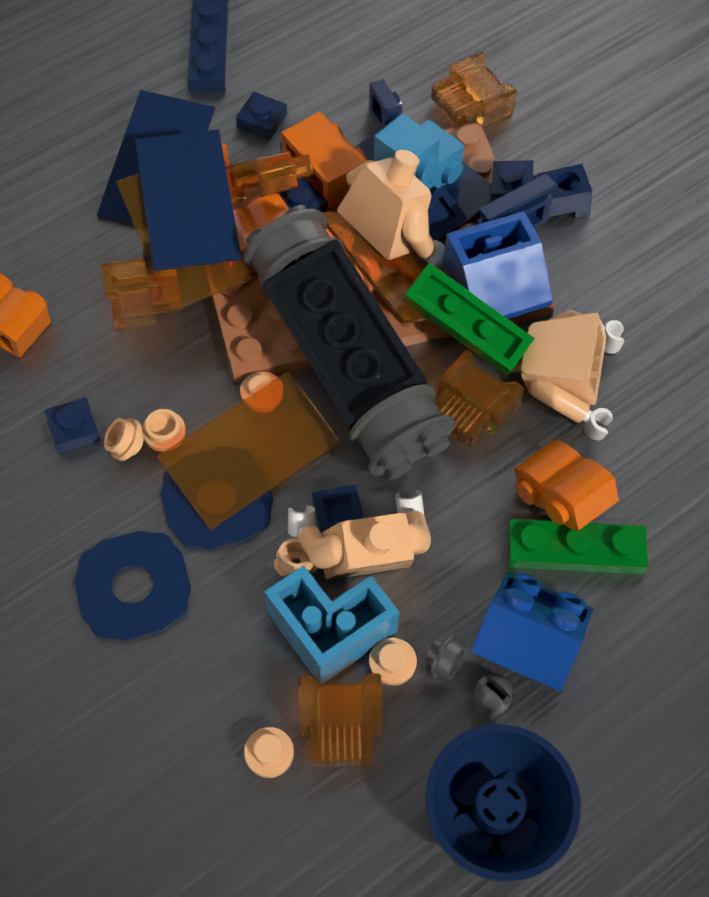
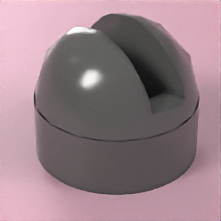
M488 674L482 677L477 682L473 693L476 707L482 713L491 716L504 713L509 708L513 698L511 684L506 677L499 674ZM490 683L506 697L502 701L493 690L485 685Z

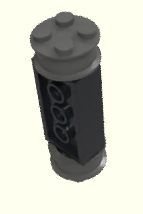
M297 205L266 227L258 228L249 234L246 239L248 246L243 255L244 264L250 271L258 273L262 280L260 285L262 294L273 302L350 430V440L353 444L362 445L371 460L368 465L370 473L374 476L387 474L390 480L399 478L412 468V463L425 455L432 457L444 451L450 445L448 436L454 430L456 422L451 416H443L434 402L436 397L434 387L427 384L426 378L349 259L341 241L329 236L326 231L327 219L324 214L319 210L307 209L304 205Z

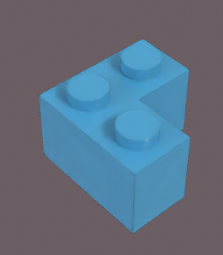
M402 113L374 136V161L390 157L394 158L398 150H407L414 153L420 161L414 176L430 190L431 194L442 185L455 182L463 171L464 144L429 119L420 126Z
M304 565L264 591L267 614L320 685L370 652L378 642L390 638L397 633L400 612L371 575L333 601L328 598Z

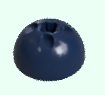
M491 724L476 727L462 733L453 739L438 755L429 773L426 786L427 818L437 843L455 864L470 874L486 880L517 882L530 879L545 872L564 856L578 830L581 800L578 784L571 767L550 742L525 728L507 724ZM484 810H487L488 814L495 819L494 822L488 818L486 813L483 812ZM514 813L513 817L509 821H506V819L510 818L511 815Z

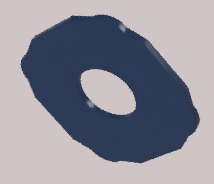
M218 447L191 454L182 458L175 465L170 466L164 473V482L160 495L168 526L179 538L180 542L188 548L214 550L247 541L270 523L273 497L263 466L246 449ZM211 481L229 483L235 489L237 495L233 507L222 514H210L203 511L197 503V495L205 484Z
M137 531L102 540L95 547L81 555L74 579L81 616L91 627L93 633L101 639L128 641L162 632L175 621L183 618L188 610L191 586L183 554L173 544L171 538L164 533ZM129 567L143 568L153 578L152 591L144 600L137 603L120 601L116 598L112 589L113 581L117 574Z

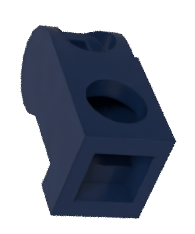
M583 163L538 173L534 176V179L546 173L556 184L555 188L549 191L553 199L548 218L572 212L575 218L590 215L592 188Z

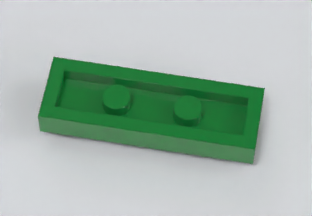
M430 262L402 299L403 302L506 376L510 374L535 339Z
M510 519L508 525V568L644 575L648 569L646 526L588 523L579 531H576L564 524L557 525L553 521Z

